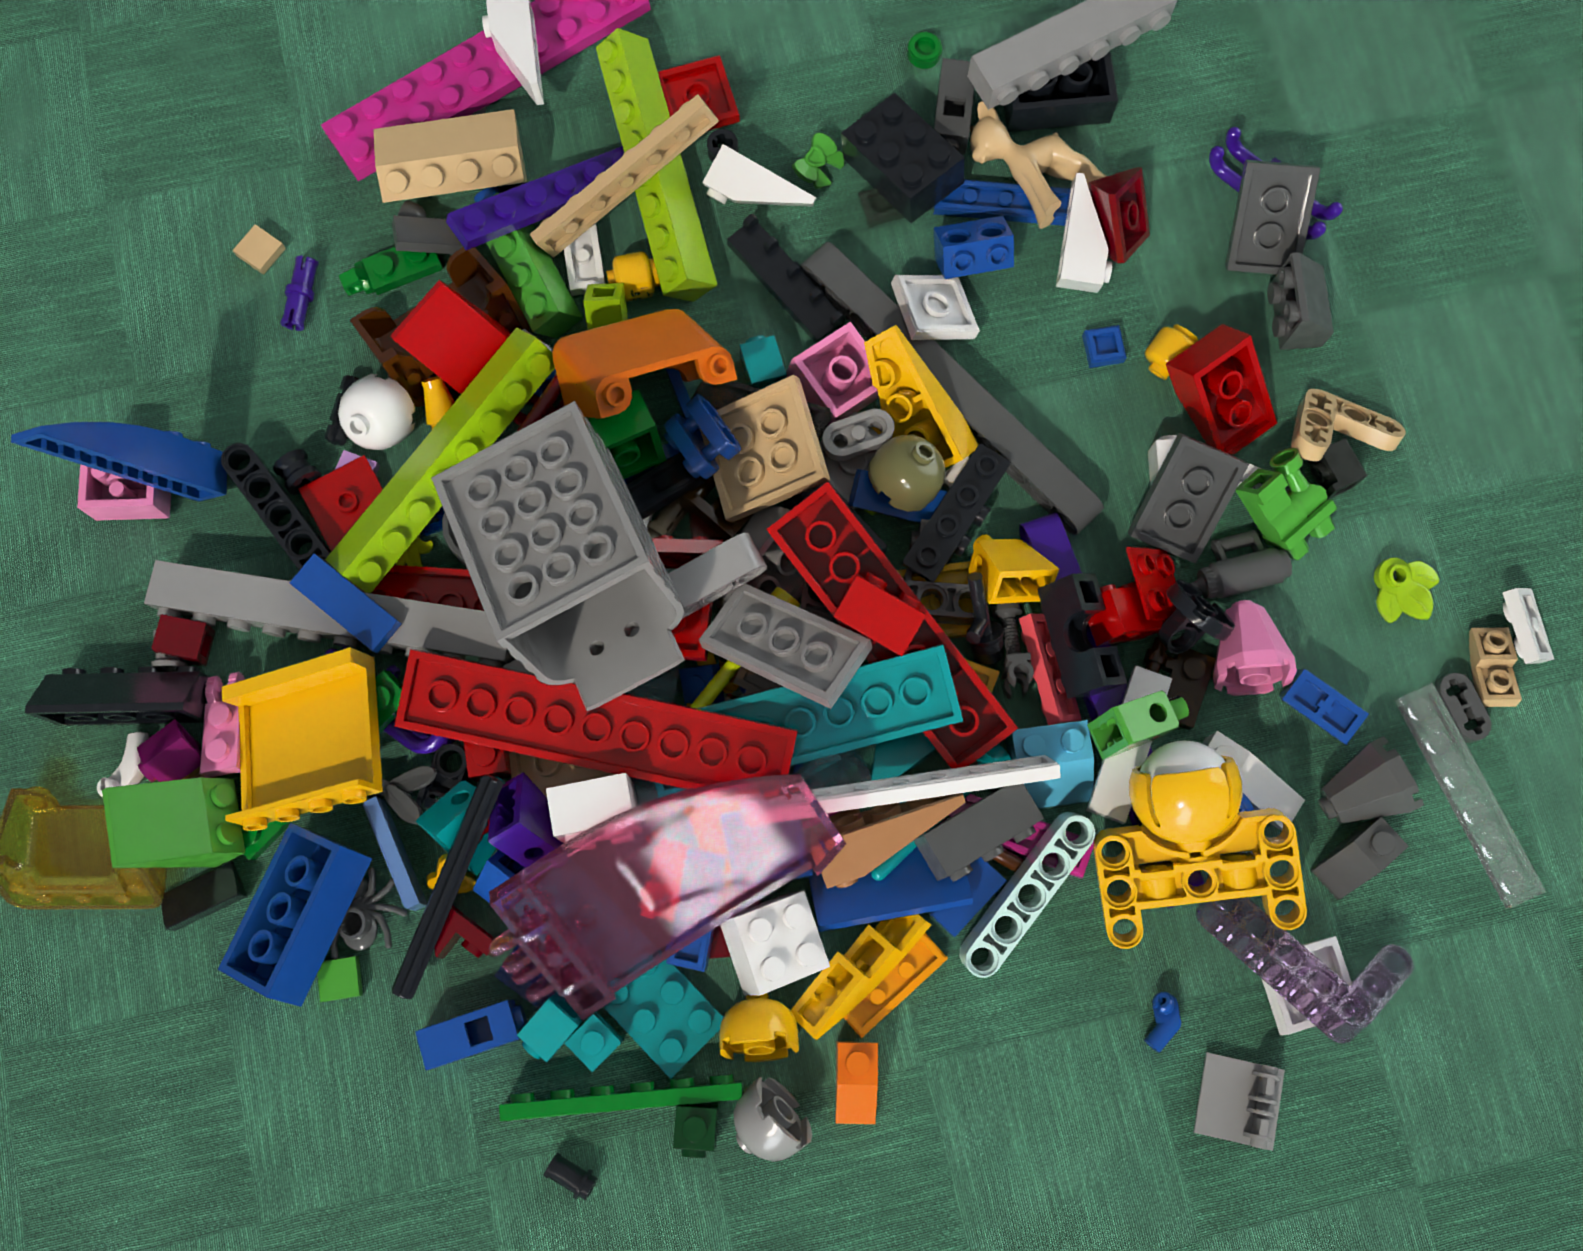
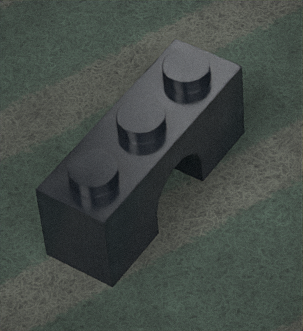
M1096 573L1070 574L1038 588L1041 610L1047 622L1051 646L1057 658L1061 682L1065 688L1067 698L1090 697L1127 684L1117 646L1094 648L1087 637V625L1091 617L1106 610Z

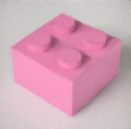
M851 322L794 357L786 371L787 377L794 374L800 378L808 407L824 429L831 423L847 418L855 411H860L879 398L877 388L872 384L864 345L865 341Z

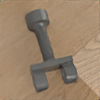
M1021 603L991 604L993 617L1001 620L1004 629L1003 637L1006 658L1001 670V679H1005L1002 688L1003 693L1008 699H1011L1012 693L1009 684L1015 687L1017 682L1022 686V698H1024L1033 678L1034 669L1030 664V652L1021 653L1016 617L1022 613Z

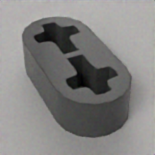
M1450 673L1437 680L1433 686L1434 699L1455 738L1464 743H1472L1488 736L1492 723L1469 678L1460 673ZM1457 685L1460 692L1456 696H1449L1446 689ZM1475 719L1478 726L1473 730L1467 731L1464 724L1468 720Z

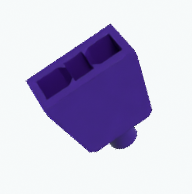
M524 772L504 783L490 814L488 842L527 869H534L547 860L554 866L565 862L571 850L566 844L553 837L547 797Z

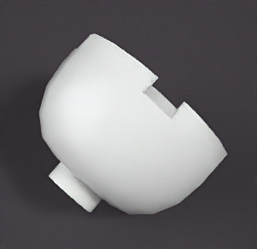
M369 374L354 382L343 394L340 400L338 416L346 436L355 444L365 449L384 450L401 443L414 430L415 423L412 424V414L415 412V407L408 392L396 380L391 378L384 380L380 377H375L378 374Z

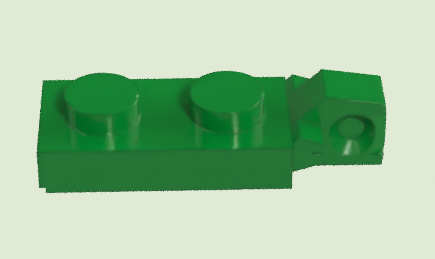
M392 247L361 259L362 261L354 264L355 268L338 276L348 296L364 290L366 294L375 292L377 295L439 272L443 268L436 253L396 251V248Z

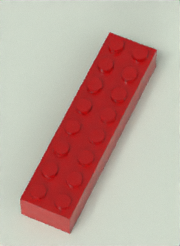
M828 481L766 529L832 615L856 574L865 577L867 572L887 582L888 585L885 590L896 597H899L901 592H904L920 601ZM922 604L919 610L924 612L926 617L904 654L941 644L944 645L963 722L924 731L923 733L951 769L966 767L1016 731L1018 727ZM836 619V621L840 624V626H842V627H844V628H846V629H848V630H851V631H853V632H855V633H857V634H860V635H862V636H864V637H866V638H868V639H871V638L865 636L864 634L858 632L857 630L851 628L850 626L846 625L845 623H843V622L839 621L838 619ZM871 639L873 648L866 659L869 663L899 655Z

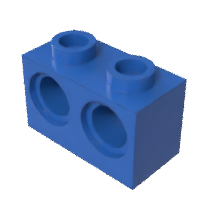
M1003 215L933 228L935 260L944 279L1014 267V234Z

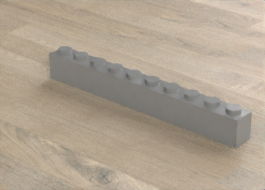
M155 560L144 604L158 610L157 616L159 617L161 614L181 618V615L192 617V620L205 622L209 626H215L216 621L227 622L226 627L243 632H250L251 626L263 628L262 633L281 638L285 637L286 632L298 634V639L312 643H320L321 638L333 639L334 645L344 648L351 647L356 649L357 643L363 644L289 583L290 581ZM365 593L402 623L378 653L392 655L393 649L406 651L405 656L409 657L410 649H418L503 667L515 660L509 653V650L503 648L496 641L485 611Z

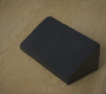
M233 861L159 895L165 928L172 931L179 930L248 897Z

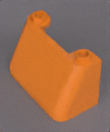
M679 309L662 310L570 334L560 338L555 343L552 351L564 406L575 401L584 417L602 419L625 411L632 399L629 378L664 368L678 370L681 373L683 382L702 379L706 383L717 385L737 380L731 354L688 314Z

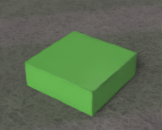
M359 956L324 961L317 973L320 1002L363 996Z

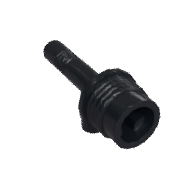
M973 572L967 576L975 619L967 630L966 640L970 642L976 662L990 665L997 663L1004 656V629L1000 623L990 620L983 576L979 572Z

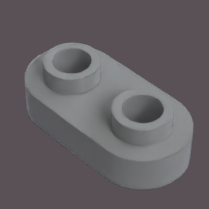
M870 409L833 422L823 432V451L833 460L846 461L877 450L884 443L892 439L894 421L886 411ZM876 427L880 429L881 434L873 436L868 430ZM842 439L847 443V446L838 448L834 445V441Z

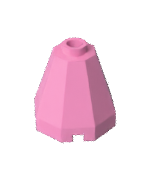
M1250 600L1233 603L1231 608L1226 609L1225 612L1232 619L1235 627L1226 640H1219L1213 670L1214 688L1222 691L1223 686H1226L1227 694L1242 696L1274 691L1273 683L1282 681V687L1292 684L1297 672L1295 657L1265 608Z

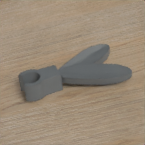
M420 766L394 778L390 782L382 778L383 792L367 797H385L388 804L401 819L408 823L417 824L415 821L422 815V810L409 793L429 785L436 777L437 771L432 767Z

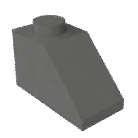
M1382 817L1364 821L1310 871L1337 900H1340L1382 872L1409 846Z

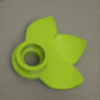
M1397 557L1383 560L1374 571V582L1380 589L1376 605L1381 616L1389 624L1396 621L1402 612L1414 619L1428 620L1434 605L1429 589L1439 583V577L1435 570L1421 561L1406 563L1403 559ZM1394 571L1396 572V575H1397L1396 581H1395L1394 578H1393V573H1394Z

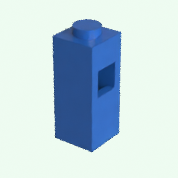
M505 1000L415 1031L426 1071L520 1040L517 1034L527 1024V1019L521 1005L516 1006L514 1000Z

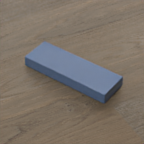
M377 796L363 802V807L404 908L417 911L427 905L426 899L386 801Z

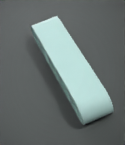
M1074 812L1060 814L960 947L959 956L961 962L973 975L986 978L998 971L1095 839V828L1088 818ZM1078 821L1081 826V834L1076 840L1069 841L1066 837V828L1071 822ZM1049 853H1056L1058 857L1056 868L1053 871L1045 872L1042 867L1044 857ZM1033 884L1035 888L1033 899L1027 903H1020L1018 898L1020 889L1024 885ZM1002 916H1010L1012 920L1010 930L1004 934H996V921ZM978 948H987L989 952L987 961L981 965H973L971 963L972 953Z

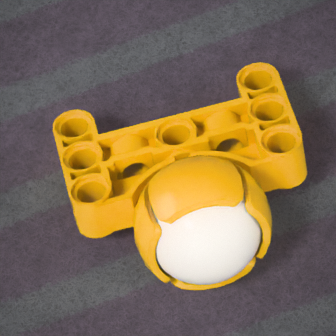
M1183 740L1170 742L1159 747L1147 757L1142 766L1132 769L1129 779V797L1132 808L1142 825L1101 830L1096 835L1093 843L1104 925L1108 938L1114 946L1121 949H1129L1140 943L1143 937L1141 910L1262 895L1265 912L1277 927L1283 930H1293L1304 923L1307 916V907L1294 824L1286 815L1275 808L1239 812L1242 801V779L1239 768L1233 758L1222 756L1212 748L1199 742ZM1274 820L1282 821L1283 830L1277 837L1268 838L1264 835V829L1269 822ZM1109 841H1118L1123 845V850L1116 857H1107L1102 853L1103 846ZM1279 860L1288 861V869L1285 874L1278 877L1270 875V868L1274 862ZM1204 870L1208 872V878L1203 885L1192 886L1188 884V878L1194 871ZM1115 880H1123L1128 883V889L1123 895L1114 896L1107 891L1109 884ZM1283 900L1294 901V907L1289 914H1275V908L1279 902ZM1129 919L1134 923V926L1129 933L1119 934L1113 930L1114 924L1118 920Z

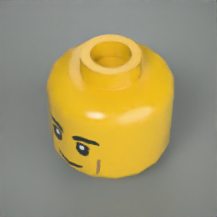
M643 251L615 256L612 261L613 269L606 271L608 283H624L626 302L652 297L655 287L660 286L654 259H649L648 255Z

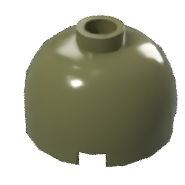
M913 434L900 435L890 439L877 450L868 464V476L873 489L878 495L883 491L886 496L891 498L888 504L907 512L920 511L936 498L945 482V462L941 453L926 439Z

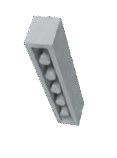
M1086 0L971 56L967 77L988 110L999 104L1005 106L1014 101L1018 95L1030 89L1035 91L1042 88L1050 79L1060 74L1063 76L1075 71L1079 65L1091 59L1093 61L1101 59L1111 49L1121 44L1127 46L1137 40L1140 35L1152 29L1153 31L1162 29L1170 22L1177 0Z

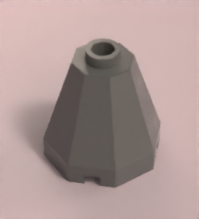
M1385 736L1365 744L1320 789L1323 797L1318 799V802L1329 820L1336 818L1339 823H1347L1410 813L1424 806L1422 798L1413 799L1412 795L1419 792V789L1400 754L1395 748L1388 752L1384 749L1383 745L1389 743Z

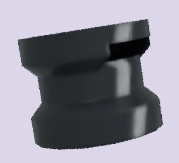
M295 449L287 452L273 466L274 472L285 479V487L293 495L301 494L299 488L321 477L318 468L311 466L307 461L308 454L304 449Z

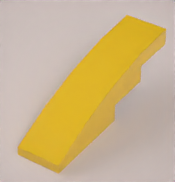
M919 914L883 920L875 928L868 924L844 955L837 951L829 961L830 967L820 972L792 1007L791 1012L796 1022L814 1039L818 1040L882 982L930 928L931 924Z

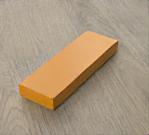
M924 933L908 954L882 982L844 1017L845 1021L860 1038H863L948 959L947 956Z

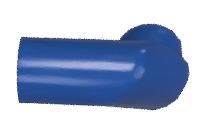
M1164 991L1158 992L1153 998L1152 1004L1156 1026L1144 1039L1158 1053L1164 1049L1182 1024L1177 999Z

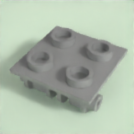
M1206 1052L1193 1133L1273 1151L1285 1070Z

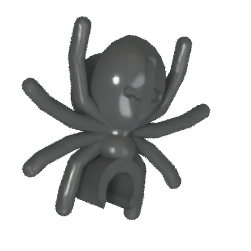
M373 867L368 869L369 879L363 877L330 946L333 960L338 958L337 942L339 934L351 949L358 951L369 948L375 942L378 935V924L375 919H377L384 932L385 947L387 949L392 947L390 929L383 915L376 911L394 912L403 917L407 916L408 912L398 906L374 903L379 901L394 887L393 878L389 880L382 890L373 896L376 890V874Z

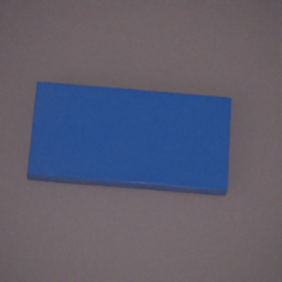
M918 847L903 859L883 880H874L870 872L864 877L858 878L855 884L845 888L834 886L827 889L815 855L809 856L813 876H809L808 879L819 932L973 904V895L968 876L965 875L952 882L950 877L937 881Z

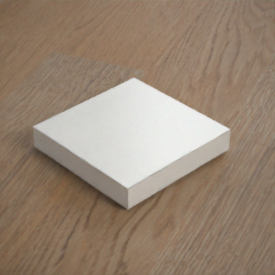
M943 275L894 276L891 286L911 340L975 339L980 330L959 277L944 279Z

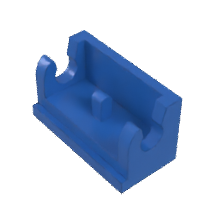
M1298 669L1292 684L1282 690L1279 695L1282 701L1344 745H1347L1369 715V713L1306 669Z

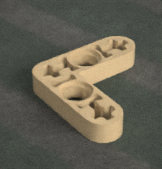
M1309 389L1298 406L1291 448H1296L1300 456L1306 460L1319 461L1331 444L1333 430L1379 449L1393 451L1396 450L1406 431L1399 422L1326 391Z

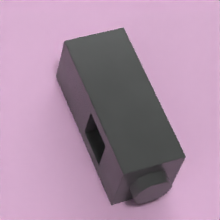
M943 58L933 129L959 153L965 155L969 139L974 86L967 77L970 61Z

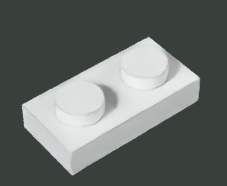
M595 223L564 249L571 296L585 294L588 284H606Z
M1515 588L1502 592L1505 599L1503 612L1506 619L1513 625L1516 634L1514 646L1519 657L1524 659L1525 664H1540L1554 660L1532 589Z

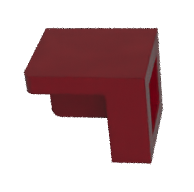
M161 614L151 648L155 653L181 657L190 664L206 667L216 631L205 622Z

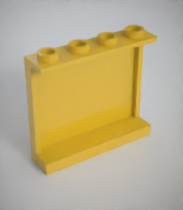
M349 647L222 686V701L238 706L242 811L225 815V821L243 825V830L258 831L266 829L268 827L267 823L296 821L300 819V814L307 812H329L333 810V805L340 803H362L367 800V796L383 792L374 657Z

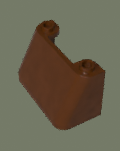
M462 247L450 256L446 268L452 280V283L448 285L450 288L509 331L513 332L517 327L529 332V324L507 283L475 247L469 250H465ZM380 307L368 308L351 318L350 322L388 376L396 380L408 392L415 407L425 406L424 390L421 381L436 377L437 375L390 336L415 307L395 320L391 318L386 310ZM445 382V384H446V386H447V388H448L449 391H450L451 389H453L450 385H448V384Z

